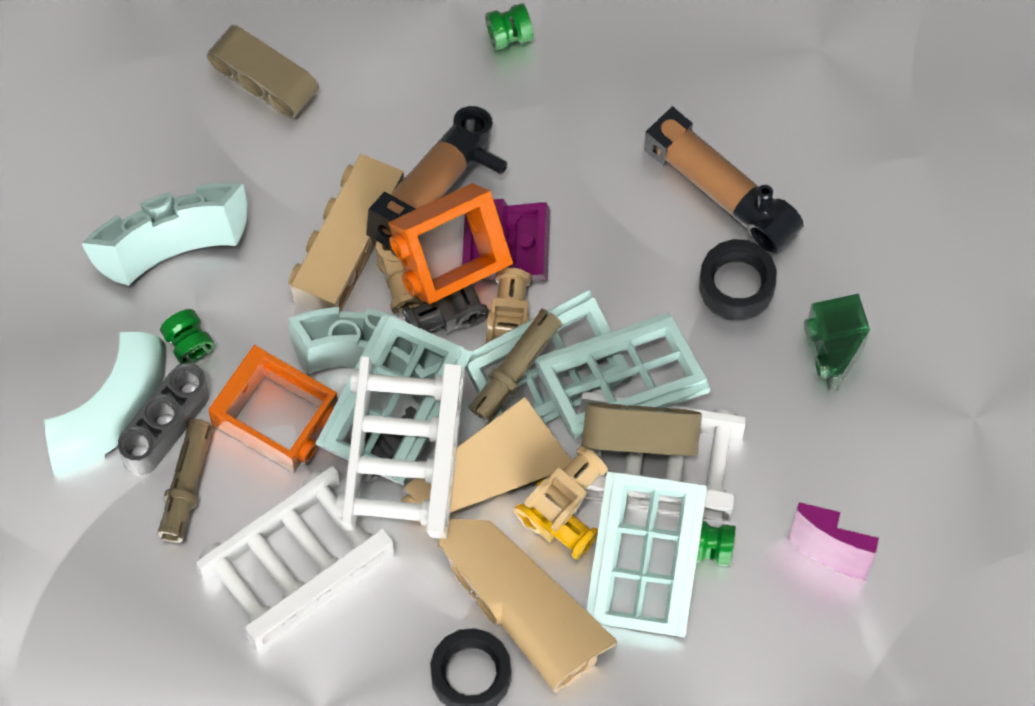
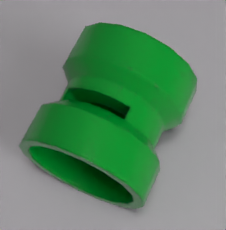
M523 3L513 5L509 11L503 13L498 10L485 13L488 35L495 51L507 48L509 43L514 41L522 44L533 40L532 24Z
M185 309L173 314L160 327V332L165 341L173 344V353L179 364H195L208 356L215 347V343L209 333L202 331L200 328L201 320L193 309Z
M702 521L697 562L711 559L717 565L730 567L736 526L722 524L719 527H713L707 521Z

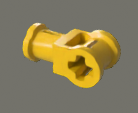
M541 479L536 484V486H538L544 479ZM517 504L513 509L515 516L526 528L535 534L541 535L549 543L554 538L558 539L572 551L571 556L576 561L582 558L597 540L598 529L595 527L590 529L575 517V513L561 529L555 532L551 528L552 523L536 508H528L525 504Z

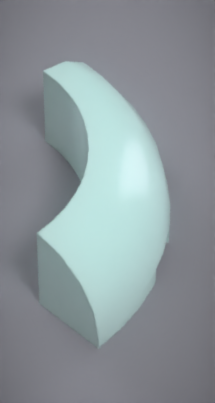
M243 183L195 186L196 193L172 198L171 192L153 197L140 203L142 210L123 220L116 215L101 225L82 242L83 248L91 263L103 275L117 283L129 286L149 268L175 255L209 246H236L243 235L247 221L248 204Z
M339 307L318 309L289 318V333L294 350L307 375L331 368H355L383 313L396 318L398 316L368 308L365 309V312L339 311ZM397 336L383 366L402 374L417 344ZM424 348L410 377L433 379L444 356ZM411 394L418 404L422 402L425 396Z
M119 332L117 359L110 376L101 389L78 408L57 417L44 419L48 452L55 476L71 473L97 463L105 458L106 453L118 446V439L121 433L163 382L166 355L165 344L160 337L145 332Z

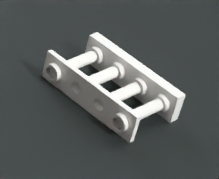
M361 356L360 369L353 368L351 375V393L357 395L345 492L338 493L336 516L342 518V524L347 530H355L357 515L419 520L421 525L427 526V532L430 537L447 539L465 376L462 365L445 364L444 375H437L436 380L373 374L374 366L370 358ZM371 391L434 396L435 401H441L439 417H432L431 421L368 415ZM366 432L430 437V442H436L435 457L428 458L427 462L364 457ZM361 474L425 479V483L432 484L430 500H423L422 504L359 498Z
M601 389L582 393L580 413L585 412L586 403H608ZM615 396L617 401L624 398ZM674 405L666 407L701 412L700 433L714 435L706 483L708 487L703 519L729 524L735 494L726 493V490L723 489L730 438L742 440L746 417L738 416L734 411L727 409H717L711 412ZM588 448L601 459L602 450ZM627 452L625 468L622 473L641 476L644 453ZM668 456L664 480L682 482L685 456ZM607 473L604 476L598 475L587 487V494L584 500L603 502ZM628 490L626 507L648 510L651 493ZM659 494L657 512L680 516L682 498Z
M333 466L325 472L320 470L311 474L303 482L302 488L222 544L216 542L208 546L200 554V559L195 562L199 576L204 582L217 573L249 615V624L245 626L249 642L257 652L394 555L393 541L383 529L374 535L371 533L366 534L356 522L355 530H347L342 524V518L336 516L337 496L333 491L339 488L340 484L338 472ZM317 502L323 505L353 544L351 547L352 551L341 559L330 556L299 516ZM285 525L319 568L317 571L318 575L305 584L304 582H297L265 540ZM249 550L254 552L284 591V599L272 608L269 606L263 607L231 565L233 561Z

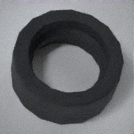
M731 239L717 244L707 253L701 265L699 291L704 303L715 314L726 319L745 320L757 316L768 307L775 291L777 269L772 256L762 246L749 240ZM730 261L745 262L753 266L760 273L761 286L753 296L732 298L723 294L716 287L714 274L721 264Z
M476 628L457 630L444 637L438 644L430 662L432 688L438 699L446 706H497L507 694L511 681L510 655L502 641L490 632ZM476 648L483 650L494 661L496 676L494 682L486 691L476 695H465L458 693L450 686L446 679L445 669L448 660L461 649Z

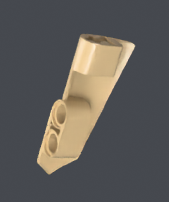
M449 519L447 539L440 538L438 546L449 558L451 569L456 578L490 621L496 626L501 624L554 692L563 689L593 667L597 662L598 655L616 645L617 640L491 521Z

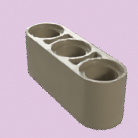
M236 25L230 26L206 53L210 64L221 74L289 118H295L319 90L317 81L310 73Z
M586 403L581 445L591 449L696 456L698 454L702 413L677 408Z

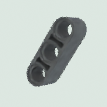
M192 363L177 365L121 433L118 439V449L123 464L130 473L134 475L151 473L185 432L188 421L195 419L209 399V391L205 375L199 366ZM187 383L198 385L194 391L189 393L179 391ZM170 414L174 416L169 423H154L155 419L160 415ZM136 446L148 447L147 452L141 456L129 455L130 451Z

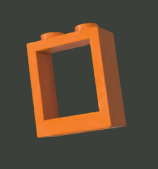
M471 183L388 222L392 237L389 239L390 246L395 256L401 260L405 272L402 274L404 287L411 296H415L428 304H432L513 264L491 191ZM466 213L480 257L432 279L418 235Z
M253 345L209 407L208 412L213 426L295 473L301 463L307 464L315 454L318 447L315 443L331 415L338 397L337 392ZM264 377L269 378L319 407L290 450L236 419Z

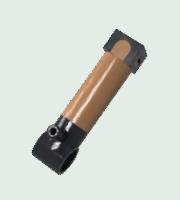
M467 106L459 109L454 115L453 125L391 194L384 191L369 208L366 235L391 248L389 239L392 237L388 222L441 198L472 162L498 175H502L507 168V161L488 152L493 125L490 113L477 106Z
M672 106L646 130L644 150L661 165L665 166L667 163H670L746 227L750 237L756 244L762 246L769 254H776L803 228L804 222L800 214L785 200L780 198L773 199V189L771 186L765 184L758 186L694 133L692 131L693 123Z

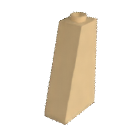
M525 397L457 447L450 513L551 476L558 467L564 470L572 461ZM413 479L401 488L406 495L401 501L422 504L423 500H430L432 484L425 483V479Z

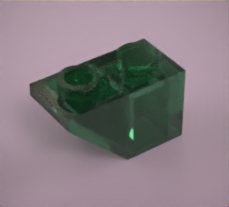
M859 293L812 303L808 319L804 320L806 338L809 343H815L818 356H815V367L820 380H826L829 392L839 389L865 347L870 332Z

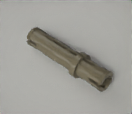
M540 309L534 321L500 366L490 371L487 375L489 377L488 382L468 406L479 418L483 417L484 421L490 423L492 417L509 394L514 395L519 389L517 386L518 382L552 336L563 325L551 312L547 315V310Z
M190 419L188 421L170 489L165 491L163 497L166 504L159 529L157 530V536L168 542L180 543L183 541L188 517L191 510L197 504L196 488L203 469L209 441L214 431V426L209 425L210 423L205 420Z

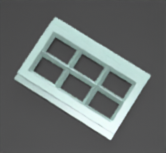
M586 290L548 310L547 313L548 315L551 312L562 322L563 325L557 331L587 317L596 337L612 332L590 290ZM535 318L470 351L472 355L465 370L478 394L488 382L484 370L507 357ZM556 331L551 339L556 349L559 350L565 348ZM622 352L607 356L609 364L600 369L605 377L628 369L629 366ZM537 368L531 371L528 369L517 386L527 383L536 401L531 406L542 421L547 423L560 415L550 395L544 398L534 379L539 376ZM572 368L567 371L573 383L564 388L566 390L596 380L593 373L580 378L576 368ZM633 376L610 383L609 386L613 388ZM582 393L569 397L574 407L581 405ZM502 406L497 410L491 421L504 412Z
M669 312L538 356L534 361L537 372L573 439L582 437L585 412L578 414L569 397L598 387L601 388L609 404L664 408L710 393L707 377ZM665 337L674 353L643 363L635 347ZM627 350L635 366L604 377L596 360ZM678 360L687 377L656 387L648 370ZM588 363L596 380L565 390L557 373ZM640 373L648 390L617 401L609 384Z
M383 313L361 356L370 358L374 366L373 374L410 377L424 348L444 356L433 378L436 380L437 375H444L445 364L462 365L464 371L472 353L455 343ZM397 336L417 344L402 374L383 366ZM361 357L355 367L357 369H360ZM351 376L315 443L326 451L348 461L351 444L343 440L354 420L357 395L351 393ZM392 393L383 412L369 406L368 415L392 417L390 414L401 393ZM424 396L413 419L431 421L432 417H439L441 401H435L434 396ZM371 433L364 448V457L380 458L371 454L380 433ZM404 435L392 459L417 461L429 437ZM380 475L404 486L409 478Z
M607 471L586 609L599 624L686 637L708 486ZM628 490L651 493L646 527L623 524ZM659 494L682 498L677 532L654 528ZM622 533L644 536L639 571L617 568ZM653 537L676 541L671 576L648 572ZM615 577L638 580L633 614L610 611ZM646 581L669 585L664 619L641 615Z

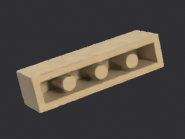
M363 154L359 155L354 166H347L341 179L340 186L342 189L337 199L332 197L326 205L323 214L325 221L320 231L314 230L309 237L306 245L307 256L302 265L297 263L290 274L288 285L291 286L293 303L313 311L332 307H339V311L343 310L376 246V240L366 235L368 210L384 191L388 194L394 191L403 181L404 171Z

